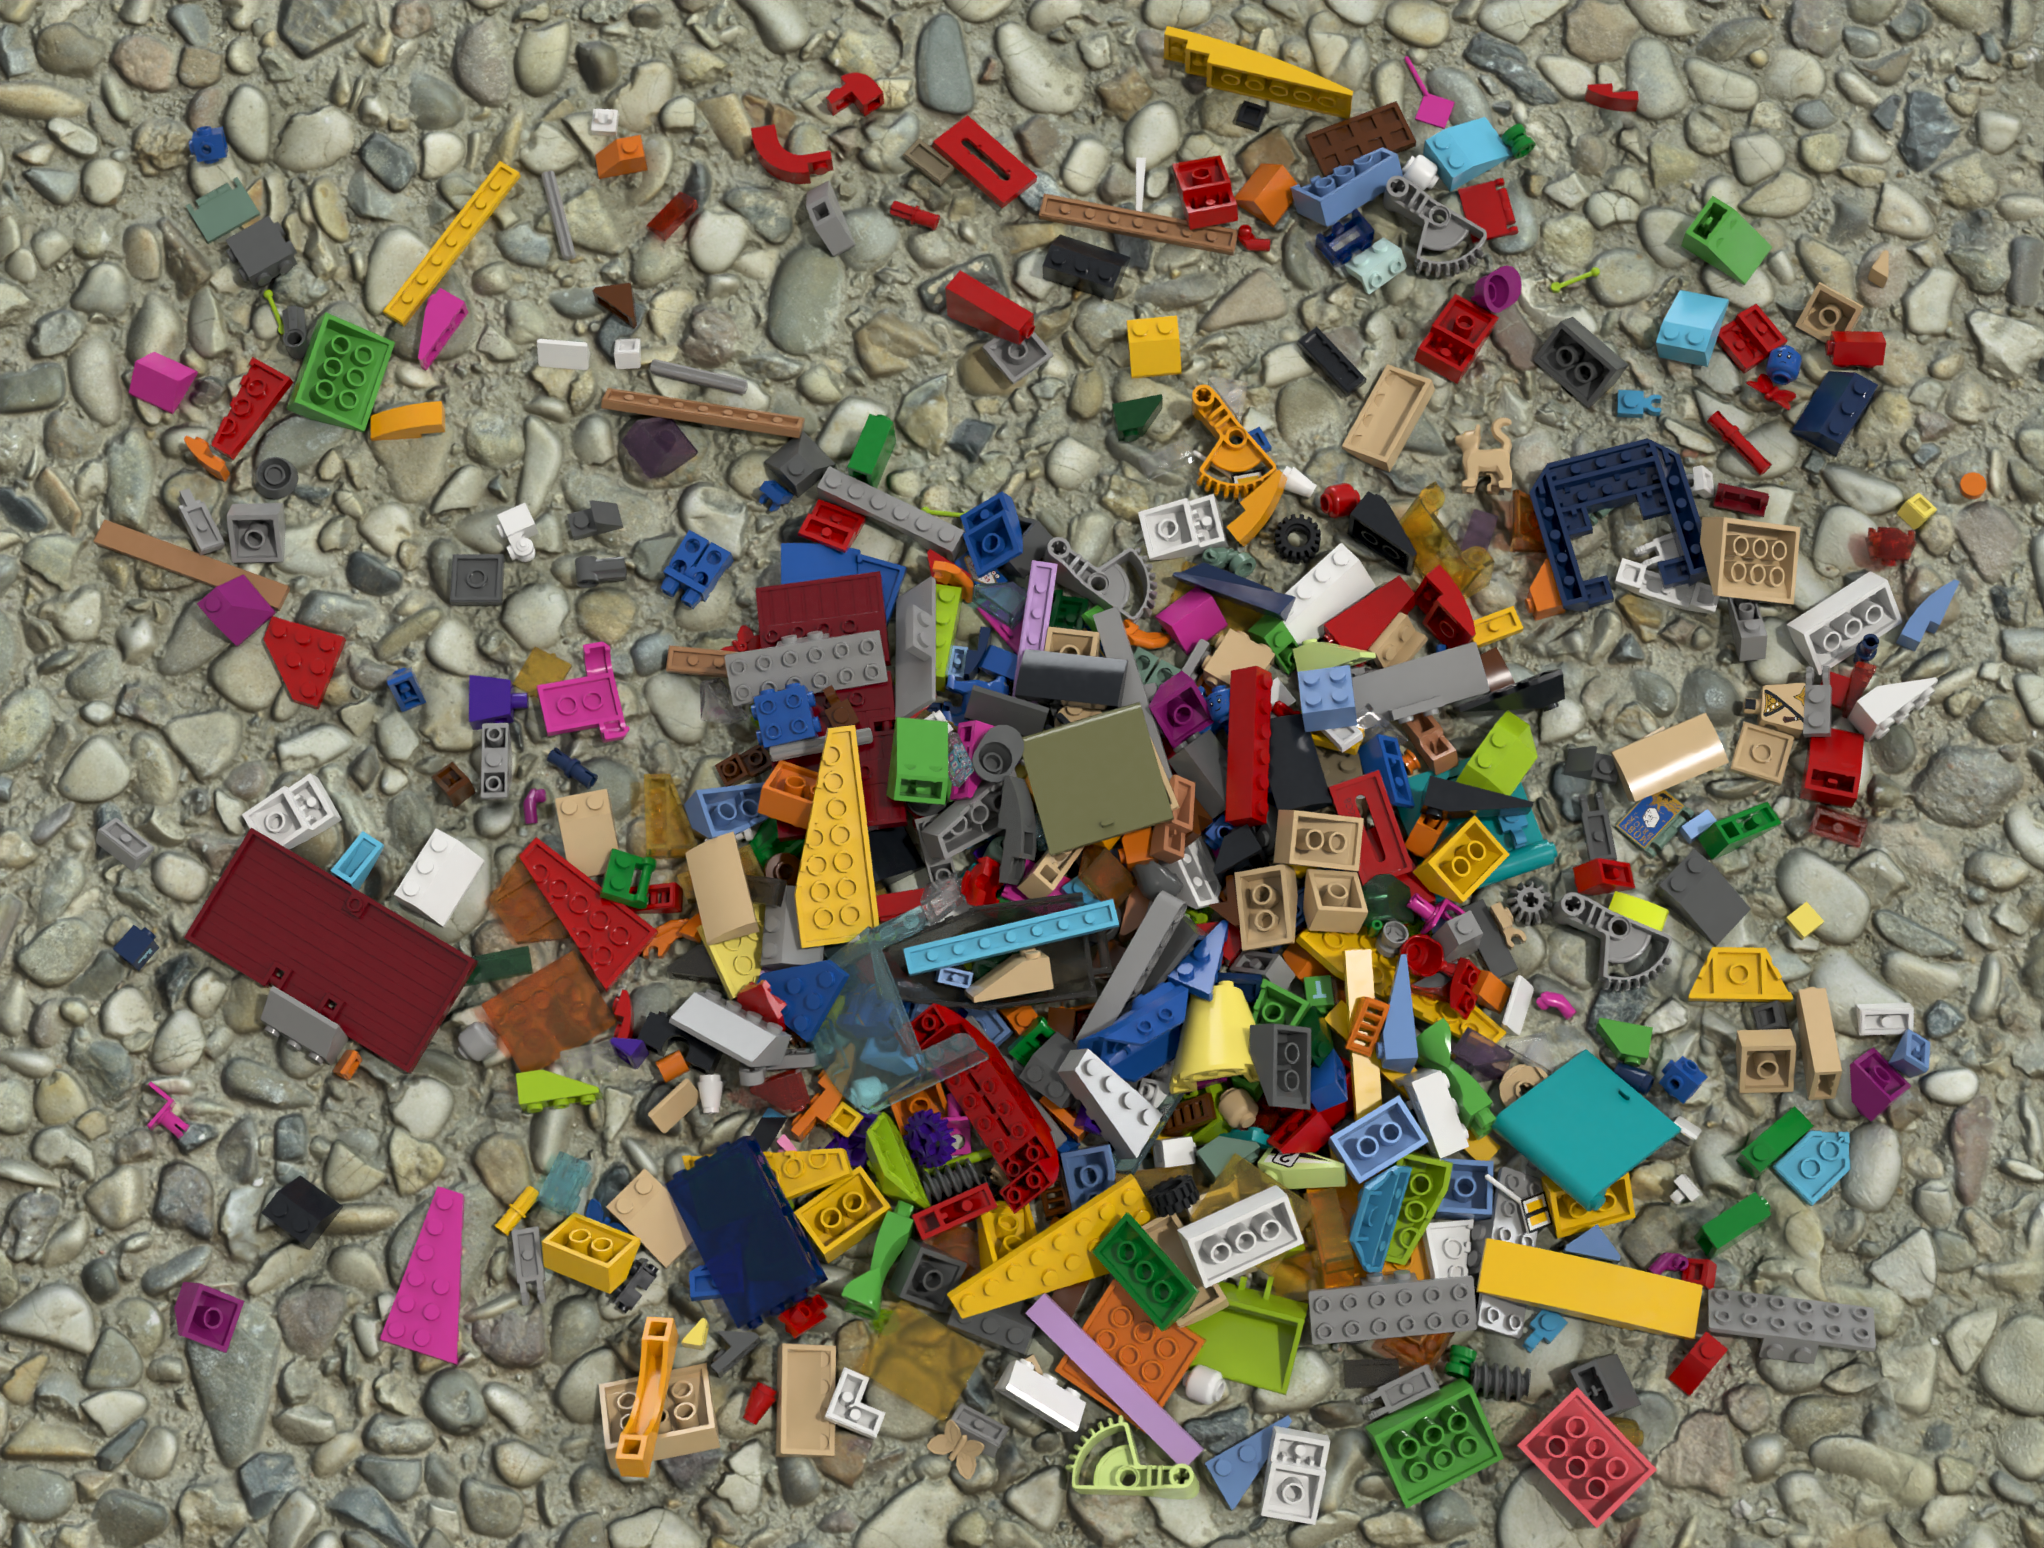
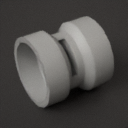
M1390 921L1385 924L1375 941L1376 950L1381 955L1391 958L1399 954L1401 945L1409 936L1405 925L1397 921Z

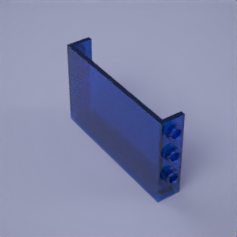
M743 1136L733 1143L726 1142L715 1149L717 1153L712 1156L706 1155L697 1159L694 1162L695 1166L691 1169H682L672 1175L673 1180L665 1185L737 1328L753 1330L764 1324L763 1319L767 1316L775 1317L786 1310L785 1305L793 1301L796 1304L808 1297L807 1292L824 1283L828 1278L755 1136Z

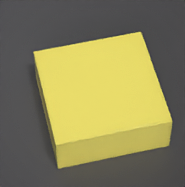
M1807 901L1785 919L1802 940L1824 923V920Z

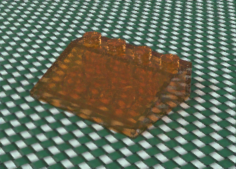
M574 950L481 1004L521 1072L540 1070L617 1024Z

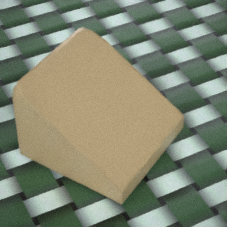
M1887 250L1883 251L1878 257L1867 277L1869 281L1881 288L1885 287L1888 280L1889 252Z

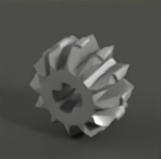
M1529 881L1527 888L1520 882L1518 890H1510L1511 898L1507 899L1506 904L1511 906L1509 910L1512 915L1517 914L1516 923L1524 919L1525 926L1527 927L1530 926L1531 920L1536 925H1539L1541 918H1548L1549 912L1547 910L1552 908V903L1547 900L1551 894L1550 892L1541 893L1544 888L1543 884H1540L1536 889L1534 888L1533 881ZM1526 900H1531L1533 907H1527Z

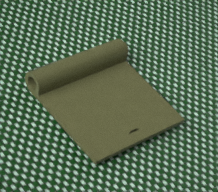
M1140 702L1022 737L1024 751L1020 760L1023 759L1051 856L1174 820Z

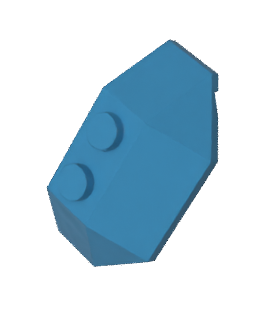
M1395 1165L1366 1181L1358 1193L1356 1212L1350 1220L1349 1241L1363 1270L1366 1272H1382L1412 1167Z

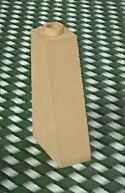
M1808 987L1800 989L1796 1000V1011L1808 1100L1835 1099L1842 1067L1826 988Z

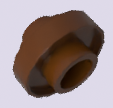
M777 853L771 856L764 866L766 883L770 887L796 886L800 860L790 853Z

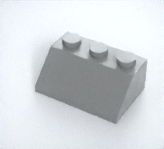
M787 885L767 888L761 966L774 971L823 961L824 945L800 948L794 900L795 886Z
M272 986L260 1019L266 1026L264 1030L276 1038L280 1035L288 1039L286 1043L297 1051L303 1048L310 1052L308 1056L315 1062L322 1065L325 1061L332 1065L349 1040L342 1028L335 1022Z

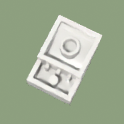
M1214 494L1191 501L1184 498L1138 512L1150 560L1174 559L1202 554L1208 547H1229L1219 505Z
M308 774L289 788L283 786L242 814L250 829L252 827L287 849H291L313 838L342 820L319 778L312 774Z
M1278 1426L1273 1427L1263 1486L1261 1516L1316 1525L1326 1476L1325 1466L1330 1447L1328 1435Z

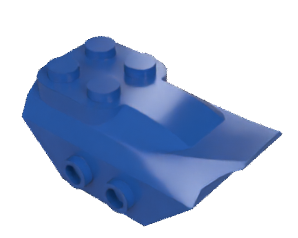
M1161 982L1149 993L1137 996L1132 1002L1131 1010L1117 1019L1111 1026L1078 1040L1076 1050L1088 1048L1124 1081L1136 1082L1175 1059L1181 1023L1185 1022L1189 989L1182 985H1174L1172 982Z

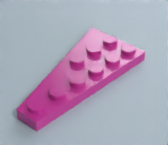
M437 1186L380 1340L458 1366L462 1275L461 1256L463 1250L462 1229L464 1224L465 1196Z

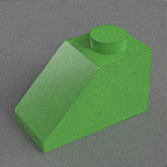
M1599 1017L1596 1031L1615 1057L1630 1066L1639 1067L1640 1064L1645 1065L1649 1056L1653 1027Z

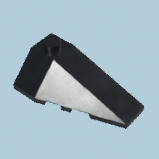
M1561 669L1547 670L1452 708L1454 712L1543 708L1544 712L1558 707V702L1565 699L1563 672Z
M1430 775L1422 792L1420 813L1426 814L1427 818L1433 820H1440L1441 818H1471L1474 815L1476 817L1528 815L1534 802Z

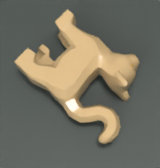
M1501 417L1496 419L1491 425L1493 437L1502 444L1501 448L1479 449L1481 442L1480 425H1476L1474 430L1465 431L1463 434L1455 437V444L1459 446L1463 453L1462 468L1466 476V480L1461 483L1462 494H1474L1478 476L1490 477L1491 483L1487 485V494L1498 495L1500 489L1511 492L1512 471L1510 468V452L1512 444L1511 439L1501 431L1503 426L1511 425L1510 419Z

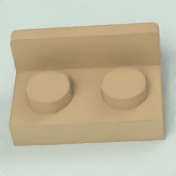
M1399 612L1368 651L1375 653L1376 658L1373 660L1377 667L1382 669L1412 660L1428 639L1426 635L1415 630L1406 614Z

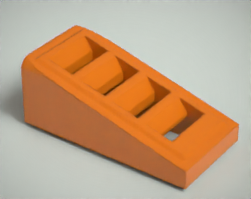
M1367 996L1360 997L1345 1049L1371 1057L1388 1015L1390 1004ZM1371 1007L1378 1010L1377 1015L1367 1012V1008ZM1364 1017L1374 1020V1025L1362 1022ZM1360 1028L1371 1031V1035L1368 1036L1358 1031ZM1359 1038L1367 1041V1047L1354 1043L1355 1039Z

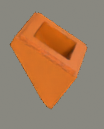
M345 1050L334 1067L333 1073L349 1081L362 1062V1057L355 1050Z

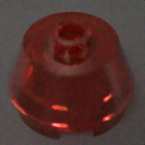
M1869 527L1865 542L1870 560L1881 561V566L1896 567L1897 563H1907L1917 544V541H1915L1916 531L1908 530V534L1899 530V528L1878 527L1876 532V529Z

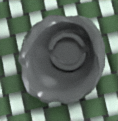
M1150 861L1145 865L1136 864L1132 867L1138 888L1142 895L1154 902L1162 890L1176 897L1183 888V883L1176 873L1173 874L1168 868L1154 861Z

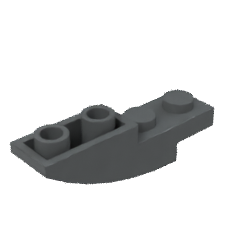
M1005 775L1002 786L1001 807L998 813V828L1006 830L1003 840L1002 863L999 867V882L1019 885L1024 877L1026 860L1035 861L1036 820L1033 802L1025 780Z

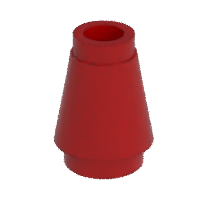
M758 1381L755 1387L752 1386L743 1418L757 1425L759 1420L776 1401L775 1395L777 1391Z

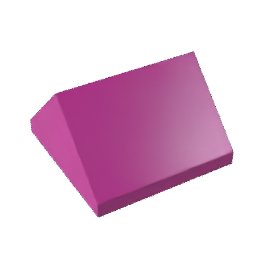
M152 352L135 361L129 394L168 413L174 414L198 372L161 354Z
M1196 587L1155 616V619L1187 656L1193 652L1200 639L1208 641L1228 626L1214 598Z

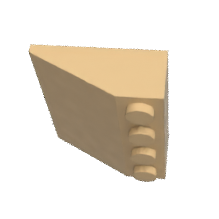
M1702 517L1700 545L1713 595L1794 604L1800 527L1727 517Z
M707 1363L673 1369L671 1371L652 1461L720 1448ZM639 1376L599 1384L605 1450L611 1470L618 1468L615 1456L619 1438L632 1412Z

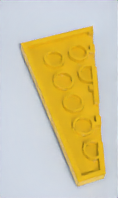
M843 1148L812 1149L811 1151L791 1150L774 1153L770 1151L731 1153L730 1155L682 1156L701 1228L704 1232L717 1229L853 1176L847 1151Z

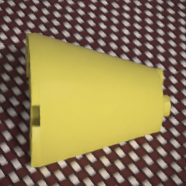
M1221 981L1217 986H1214L1213 1000L1211 1002L1190 994L1185 1022H1183L1169 1082L1171 1094L1197 1091V1081L1242 1074L1249 1082L1260 1081L1249 1053L1250 1025H1256L1243 991L1234 987L1232 981Z

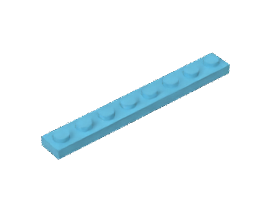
M1110 899L904 948L903 950L909 976H914L1119 927V921L1114 901Z

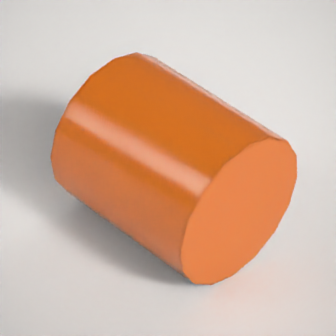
M680 1050L655 1061L665 1083L690 1071Z

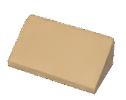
M685 1078L648 1113L651 1122L662 1133H667L701 1101L699 1092L691 1081Z

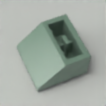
M1218 1136L1196 1152V1165L1214 1190L1220 1185L1222 1188H1225L1236 1179L1234 1177L1242 1170L1246 1173L1258 1164L1256 1160L1259 1158L1260 1146L1257 1142Z

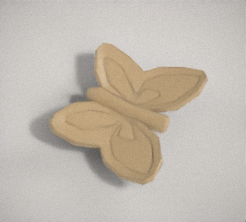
M950 1419L946 1423L944 1434H938L933 1437L927 1444V1449L934 1454L940 1455L951 1452L948 1457L951 1461H954L957 1456L956 1466L961 1476L968 1480L975 1473L977 1465L975 1457L982 1453L984 1445L976 1440H967V1435L961 1436L960 1428Z

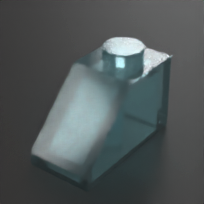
M1014 582L976 584L973 587L972 602L1013 630L1023 620L1027 589L1018 586Z

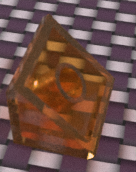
M1518 489L1513 490L1509 504V552L1547 553L1530 495Z
M1093 844L1084 847L1078 878L1101 902L1113 899L1115 909H1117L1137 886L1136 879L1106 847Z

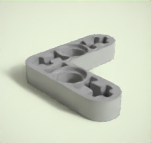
M818 1048L786 1049L781 1065L749 1067L741 1062L739 1068L740 1084L743 1086H756L764 1083L767 1070L820 1065V1050Z

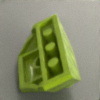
M1507 710L1468 761L1456 782L1511 796L1538 758L1530 725Z
M885 1112L880 1113L866 1131L865 1150L869 1157V1160H867L868 1167L878 1180L875 1183L876 1187L883 1196L887 1195L897 1203L900 1200L924 1210L931 1207L896 1121Z

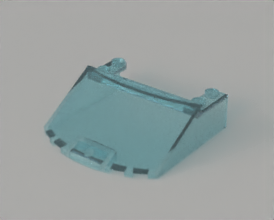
M918 906L874 928L868 926L828 959L832 960L850 976L814 1037L813 1044L823 1069L837 1090L854 1106L868 1115L989 1059L988 1054L978 1047L975 1040L966 1033L955 1034L921 1051L882 950L920 932L925 925L935 921L933 915L922 906Z

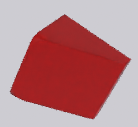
M1830 671L1832 706L1840 709L1851 679Z
M1687 1258L1689 1264L1687 1269L1682 1271L1681 1280L1703 1285V1290L1714 1288L1717 1265L1710 1259Z

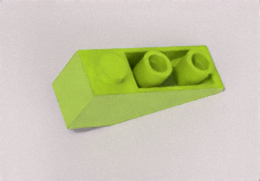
M543 1069L516 1073L519 1105L523 1111L527 1110L528 1113H538L543 1111V1108L552 1106L554 1109L568 1108L569 1104L579 1102L581 1105H591L596 1103V1100L603 1099L599 1087Z

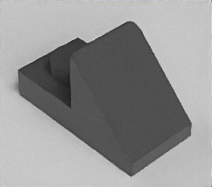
M591 500L589 501L591 508L567 514L574 541L623 528L617 503Z
M1598 746L1568 750L1564 775L1616 785L1618 771L1612 756L1597 753Z
M717 1331L730 1347L727 1351L725 1349L721 1350L712 1359L714 1363L711 1364V1367L720 1378L762 1342L756 1333Z

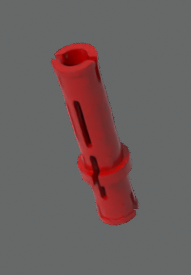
M1719 410L1707 420V423L1722 436L1721 440L1724 443L1728 442L1760 476L1772 466L1739 432L1740 429L1736 425L1733 426Z

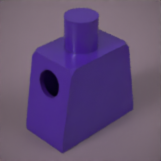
M469 675V723L473 730L482 729V724L512 723L514 722V709L529 708L528 693H514V686L511 680Z

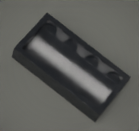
M1025 649L1018 674L1015 696L1028 702L1109 711L1117 709L1122 705L1128 660Z
M1302 714L1271 718L1268 779L1277 810L1314 812L1333 805L1311 732H1305Z

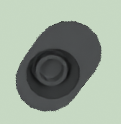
M997 725L984 735L972 758L973 768L981 780L999 783L1004 781L1005 775H1011L1024 751V741L1021 734L1011 726Z

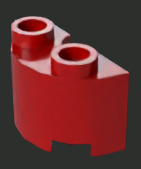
M985 856L977 859L979 863L974 866L971 872L968 870L965 872L961 882V894L965 896L968 905L988 916L996 918L1000 900L996 898L995 894L1004 884L999 882V867L1001 864Z

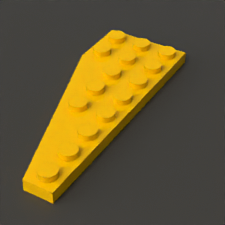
M855 725L827 728L794 891L800 948L881 938Z

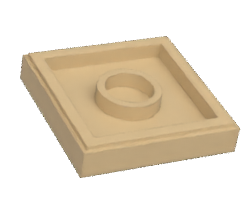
M1744 721L1729 771L1780 786L1795 736Z

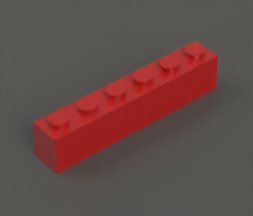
M1259 666L1231 671L1225 822L1236 827L1244 826L1245 824H1248L1249 827L1267 824L1268 769L1270 762L1269 740L1271 736L1270 713L1272 711L1271 687L1273 680L1272 673Z

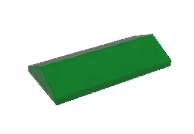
M1126 1213L1092 1252L1161 1331L1167 1330L1186 1314L1199 1293L1196 1287L1130 1213Z

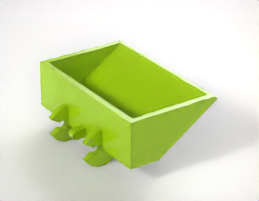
M1241 1276L1239 1286L1223 1281L1218 1282L1228 1300L1229 1306L1187 1326L1207 1340L1188 1370H1192L1196 1365H1203L1221 1372L1223 1379L1286 1395L1309 1304L1270 1294L1274 1281L1273 1276L1268 1277L1265 1292L1246 1288L1248 1277Z

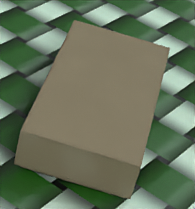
M920 138L903 154L905 161L939 187L956 171V168Z

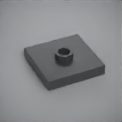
M453 554L450 591L451 605H502L505 567L504 554Z

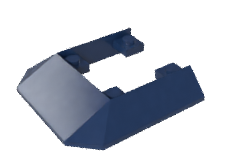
M1648 438L1547 463L1529 492L1563 609L1588 612V608L1614 602L1607 575L1583 581L1570 540L1592 534L1593 528L1588 514L1603 509H1611L1637 502L1643 521L1667 515L1679 557L1657 562V568L1664 589L1688 584L1690 587L1708 576L1700 545L1702 524L1680 454Z

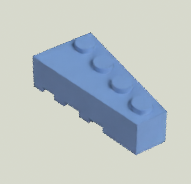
M1382 147L1354 159V165L1338 166L1333 169V174L1321 178L1318 175L1311 178L1310 184L1301 187L1297 184L1290 188L1297 213L1328 227L1347 214L1355 212L1363 204L1374 200L1376 196L1385 192L1386 184L1391 177H1403L1398 154Z

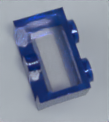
M1356 208L1352 211L1351 221L1345 225H1342L1341 222L1335 223L1332 227V233L1327 237H1324L1321 232L1317 234L1315 247L1324 254L1333 266L1339 262L1343 265L1353 257L1354 252L1359 249L1365 251L1372 245L1375 230Z

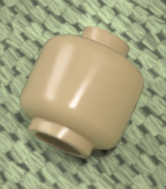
M1234 1087L1221 1095L1218 1110L1230 1127L1247 1128L1255 1122L1259 1107L1246 1089Z

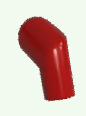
M1245 224L1239 227L1238 240L1247 250L1270 252V239H1257L1249 225Z

